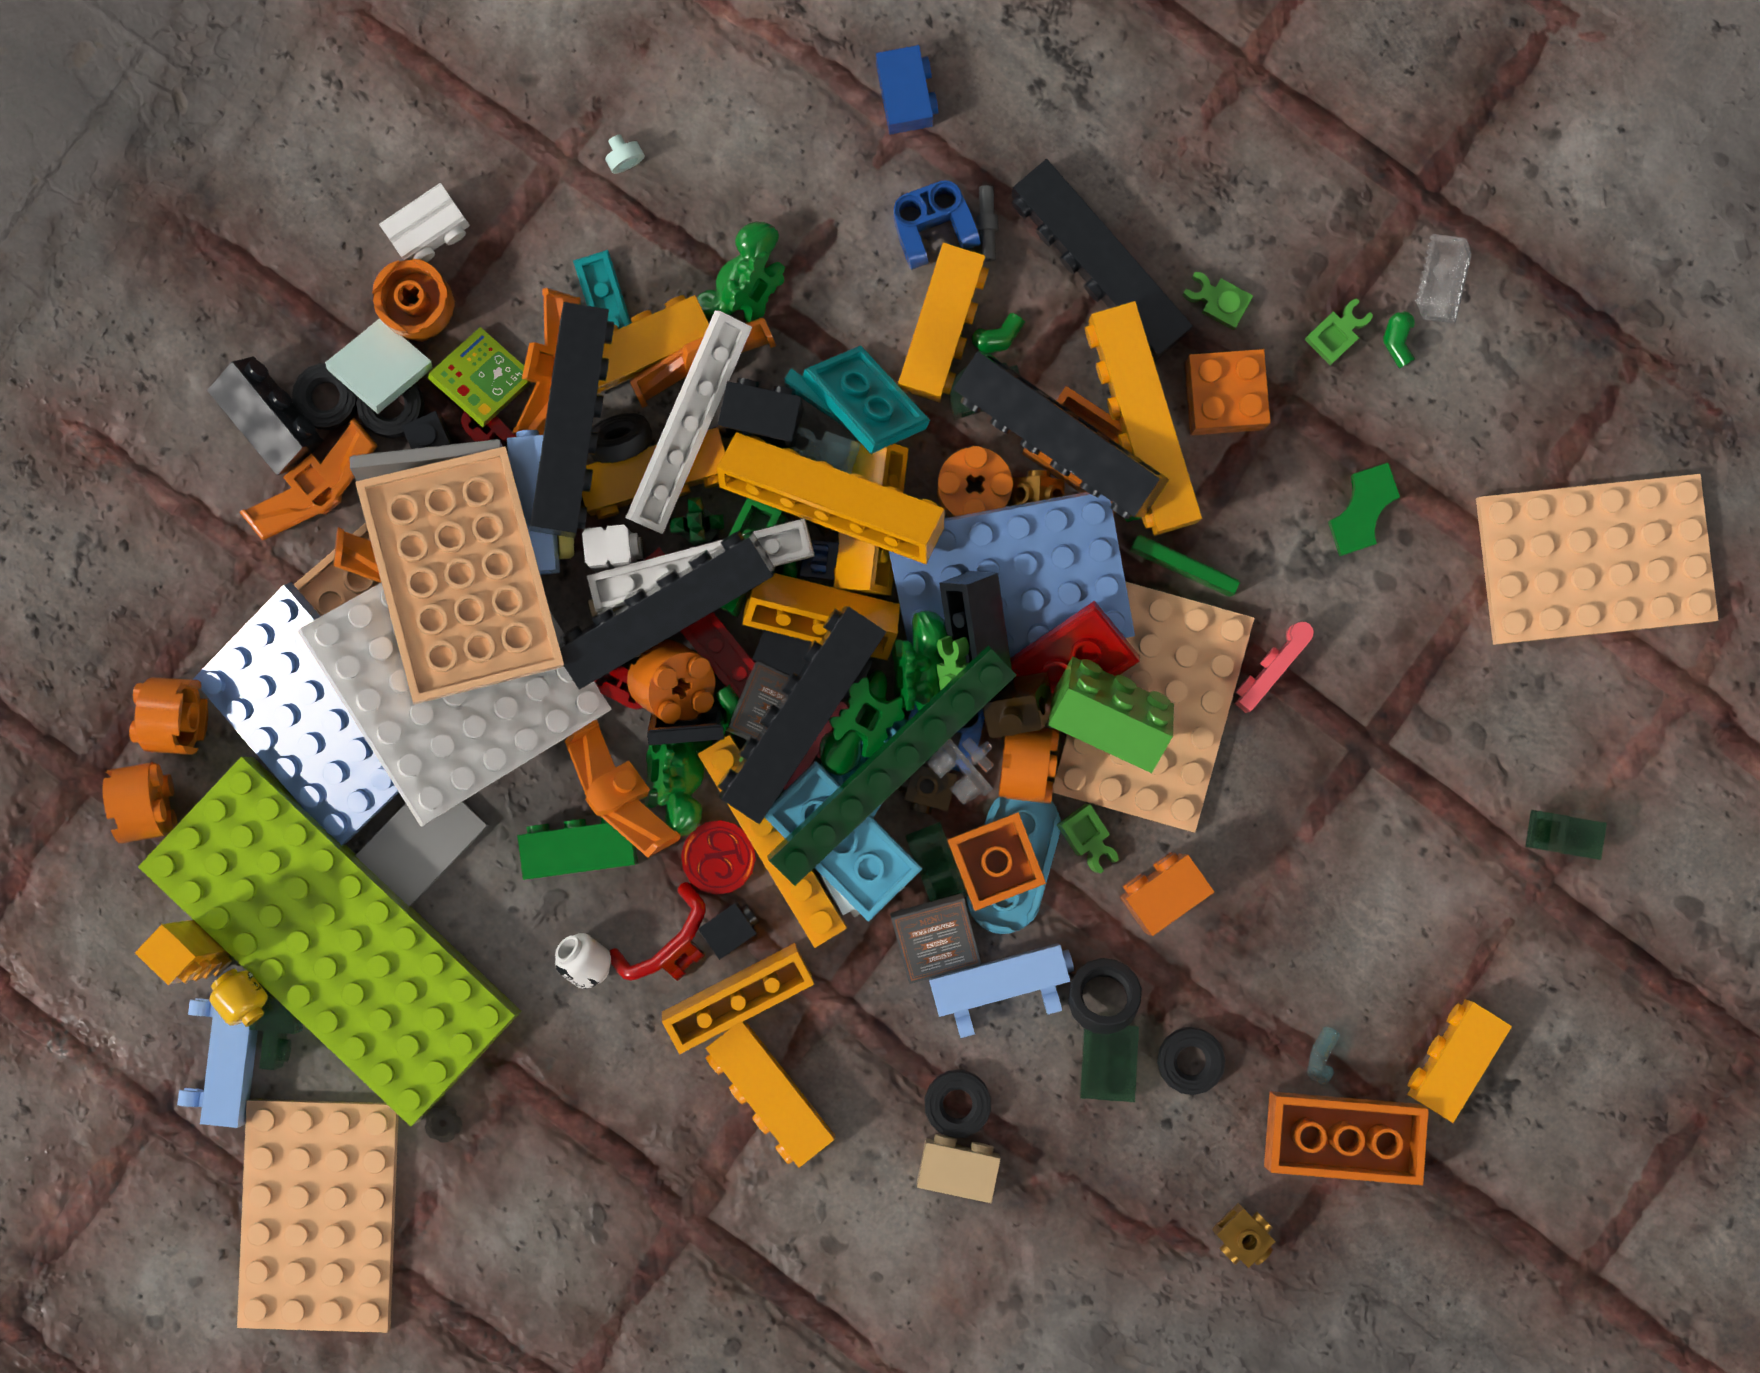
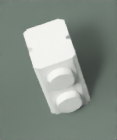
M441 183L379 224L403 260L420 259L425 262L430 261L435 256L433 250L445 242L447 245H452L461 240L466 234L464 230L470 226Z
M624 524L607 526L606 530L602 527L586 528L582 533L585 563L596 573L637 563L638 560L644 559L641 537H638V533H632Z

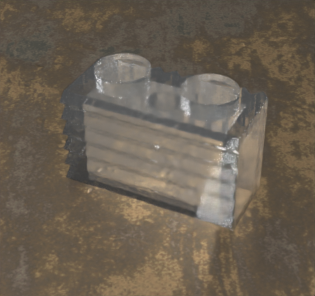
M1433 234L1429 237L1431 242L1428 243L1429 249L1426 251L1428 256L1424 258L1426 263L1423 264L1424 270L1421 272L1423 277L1420 278L1421 284L1418 286L1419 291L1416 293L1418 298L1415 299V303L1423 320L1456 323L1472 253L1466 238Z

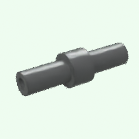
M986 185L979 187L980 215L976 216V228L978 233H980L981 254L985 255L984 262H991L996 260L995 232L999 231L998 215L994 214V187Z

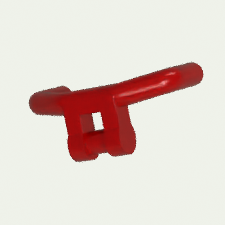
M689 882L679 885L677 891L689 905L691 911L681 931L652 958L631 966L619 949L614 948L609 951L611 965L623 979L629 981L637 980L663 968L676 981H679L686 974L685 970L693 962L698 963L705 956L692 940L704 919L706 905Z

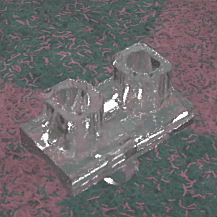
M969 737L961 744L970 754L966 758L953 741L949 739L926 763L940 778L955 765L964 776L949 789L962 804L973 800L979 794L986 796L993 788L973 765L978 763L985 773L994 766L986 756L993 748L992 745L987 741L978 747Z

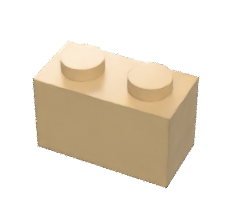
M935 1134L934 1140L926 1138L917 1178V1188L992 1203L1001 1159L999 1153L993 1152V1146L978 1142H972L971 1148L956 1145V1138Z

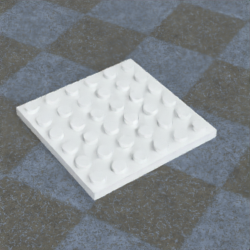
M382 583L306 624L297 631L421 827L612 710L595 682L579 690L565 667L413 705ZM550 612L558 644L562 642L560 636L564 633Z

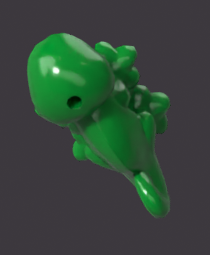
M755 221L740 229L735 238V245L740 255L728 261L721 268L716 279V290H706L696 297L707 320L712 319L715 310L730 316L735 311L743 309L746 322H751L764 316L769 295L775 292L777 286L784 283L783 273L785 266L782 263L775 262L765 268L769 255L775 248L779 238L778 230L767 222Z
M920 611L913 615V646L909 641L895 640L894 649L892 650L895 671L894 696L895 698H902V708L906 707L907 711L914 710L916 705L919 712L940 692L937 664L944 662V659L938 653L937 642L939 639L947 636L944 619L931 611Z
M877 669L869 678L864 677L858 683L852 684L848 690L850 694L848 709H841L839 716L829 719L834 731L823 736L819 747L821 764L829 773L842 776L851 771L860 762L862 755L863 757L870 758L885 744L884 741L888 738L886 729L892 727L895 721H902L905 715L901 709L903 706L902 698L898 697L886 701L887 677L882 670Z
M713 740L649 745L646 753L648 772L646 784L650 788L648 796L644 798L646 799V807L654 808L657 805H666L665 824L673 831H677L681 837L691 834L696 830L701 821V803L691 797L704 779V765L697 754L710 747Z

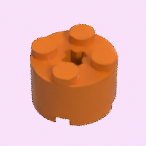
M412 259L392 262L380 271L373 284L372 293L376 314L386 326L405 339L419 342L426 341L439 334L452 317L455 300L450 286L432 265L423 260ZM411 295L419 298L415 305L407 301Z
M980 446L961 449L952 454L940 470L937 483L939 504L945 509V514L949 518L1007 507L1013 487L1012 475L1006 462L995 452ZM967 481H981L982 493L979 494L973 491L969 494L966 491L968 488Z
M665 639L641 653L636 664H631L627 683L631 697L640 706L665 723L674 724L677 720L694 719L698 714L708 712L713 706L715 675L709 661L679 642Z
M151 677L144 683H137L133 689V701L136 708L135 720L132 721L129 729L131 742L139 743L146 752L195 754L199 749L193 747L197 740H204L208 726L207 699L200 698L198 689H201V682L192 679Z
M1044 727L1038 731L1005 736L998 797L1051 804L1053 782L1047 781V777L1055 778L1057 755L1050 754V751H1057L1059 730Z
M150 762L106 771L110 777L103 779L104 808L107 819H115L118 829H113L111 832L119 844L167 836L178 825L175 811L171 809L169 796L174 795L173 780L170 774L163 775L159 764Z

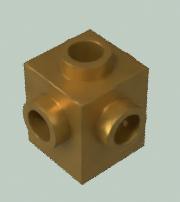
M1030 470L1027 477L1012 478L1011 506L1065 496V480L1051 478L1049 471Z
M1239 1203L1212 1228L1213 1232L1224 1243L1219 1249L1235 1265L1241 1260L1248 1268L1253 1263L1256 1265L1263 1263L1272 1253L1273 1249L1271 1246L1276 1242L1268 1234L1273 1227L1257 1211L1251 1216ZM1246 1235H1250L1246 1241H1242Z

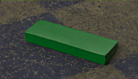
M1142 535L1134 539L1129 550L1138 556L1228 597L1236 593L1240 584L1238 579Z

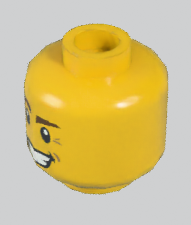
M231 969L221 975L211 985L213 991L209 1001L228 1025L234 1026L243 1023L245 1027H248L264 1015L265 1012L262 1010V1007L265 1005L268 995L249 971L238 972L236 969Z

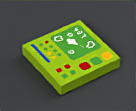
M481 327L429 373L428 377L430 381L482 427L488 424L532 383L522 379L524 365Z

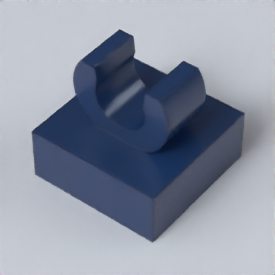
M811 540L815 556L801 560L800 577L834 581V568L837 562L839 543Z

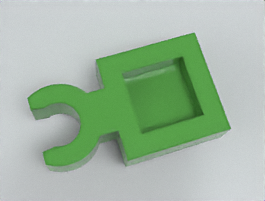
M1194 272L1191 279L1200 283L1202 289L1200 292L1195 293L1186 288L1182 294L1183 297L1190 302L1202 301L1206 303L1202 314L1235 330L1253 295L1222 278L1217 286L1214 287L1210 284L1205 274Z
M1357 298L1346 305L1343 310V318L1340 319L1333 311L1304 339L1329 365H1332L1359 339L1352 330L1365 327L1373 317L1371 312L1363 319H1357L1353 316L1352 310L1360 302Z
M946 636L938 640V652L944 659V662L937 664L940 691L969 664L966 663L965 658L969 652L967 638L962 637L953 641L952 636Z
M1085 803L1057 824V827L1077 856L1088 853L1087 863L1093 872L1101 874L1104 871L1099 864V857L1102 854H1106L1110 862H1117L1119 860L1117 852L1113 848L1105 846L1102 842L1110 833L1091 804Z

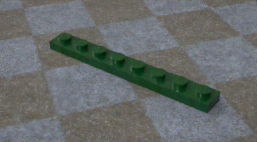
M988 645L767 855L768 860L796 886L1016 676V673Z

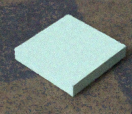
M380 318L325 362L327 370L377 414L433 369L432 362L403 336L393 332Z

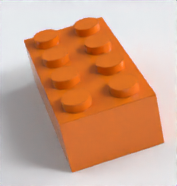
M1270 1091L1264 1167L1270 1173L1423 1185L1429 1109L1416 1103Z

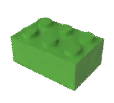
M1072 656L1053 691L1048 725L1152 773L1173 737L1174 703H1171L1162 693L1157 691L1148 692L1137 687L1131 679L1125 676H1114L1103 671L1097 663L1091 660H1079Z

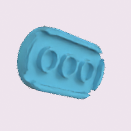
M998 797L988 811L985 824L1019 812L1047 883L1060 835L1057 824L1061 822L1056 806L1052 801L1051 804ZM1046 884L974 911L966 891L967 906L974 920L984 929L993 933L1009 934L1023 929L1034 920L1039 911Z

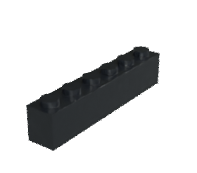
M1047 158L1013 187L1011 197L1014 200L1011 203L1015 210L1024 219L1028 216L1038 226L1035 230L1040 239L1047 246L1050 247L1053 244L1062 254L1060 260L1072 274L1076 272L1080 274L1087 282L1084 284V288L1095 301L1099 302L1102 300L1108 308L1133 301L1136 302L1150 351L1155 361L1190 332L1193 325Z
M563 302L529 531L575 538L577 528H585L587 507L581 506L582 492H590L593 474L592 469H586L588 454L595 455L598 432L591 431L593 417H601L604 398L603 395H597L599 380L606 381L609 359L602 358L604 343L611 344L614 330V322L607 321L609 309Z
M977 351L953 390L963 396L960 400L963 405L976 413H980L983 410L992 417L990 423L1006 434L1013 431L1022 438L1020 444L1036 455L1042 452L1052 459L1050 462L1051 467L1065 476H1069L1070 473L1074 474L1082 480L1080 484L1082 489L1097 498L1101 494L1113 502L1110 508L1126 519H1130L1131 516L1145 517L1169 481L1163 474L989 353Z
M751 530L745 535H742L740 531L731 534L720 542L723 548L711 555L708 550L699 553L688 561L690 567L684 571L677 573L673 569L656 580L658 586L648 592H645L643 588L638 589L624 599L626 605L616 611L608 607L592 618L594 624L583 630L578 625L560 636L562 642L559 644L564 667L578 689H582L773 577L776 568L753 531Z
M844 606L841 611L835 608L823 626L828 631L820 643L814 640L802 657V660L807 663L799 675L793 672L781 689L785 696L778 707L772 704L760 721L764 728L756 739L752 736L749 737L739 752V756L743 758L735 771L729 768L717 786L722 790L718 796L721 800L759 825L886 634L885 630L849 606Z

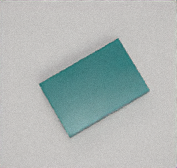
M861 345L804 370L802 379L871 454L927 429L930 419Z

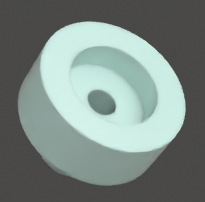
M621 134L608 140L613 151L606 156L605 160L614 174L624 172L636 166L645 157L637 141L625 143Z

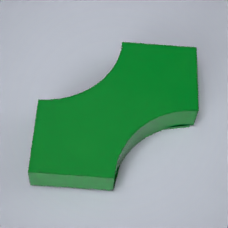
M1389 463L1351 475L1352 496L1350 502L1339 516L1328 521L1339 557L1377 544L1375 538L1377 519L1381 511L1388 504L1400 498Z

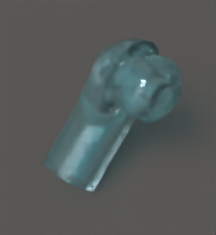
M1323 1027L1311 1049L1307 1067V1074L1311 1081L1316 1080L1321 1085H1326L1334 1074L1333 1068L1325 1063L1340 1037V1034L1330 1027Z

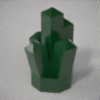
M702 497L687 498V514L684 517L669 519L671 533L681 535L694 547L712 543L719 534V531L724 529L723 514L713 515L706 510Z

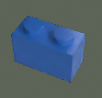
M919 45L876 53V68L889 135L932 127L933 115L939 114L935 91L928 93L926 79L932 78L928 56L921 57Z

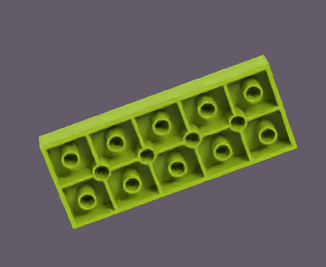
M240 757L138 868L245 970L249 971L267 991L411 1127L430 1111L522 1011L411 906L409 907L362 863L346 844L341 845L332 835L328 834L302 808L290 792L254 757Z

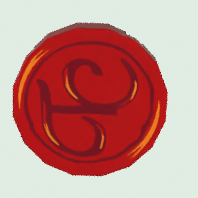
M717 820L705 822L687 837L684 842L681 859L683 871L694 886L703 892L718 895L731 893L746 883L753 873L756 854L753 845L742 828L735 823Z

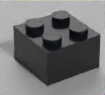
M737 378L736 383L727 381L718 421V428L722 437L733 439L735 433L738 432L746 436H757L766 443L781 449L789 448L795 451L804 410L802 398L795 396L796 390L783 386H774L773 391L758 388V382L745 378Z

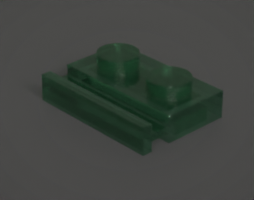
M1128 1025L1122 1031L1109 1035L1093 1033L1083 1028L1080 1099L1135 1102L1139 1041L1138 1025Z

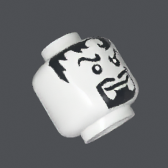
M578 933L568 936L558 945L555 952L556 970L578 988L588 989L603 982L608 976L611 964L610 952L590 935Z

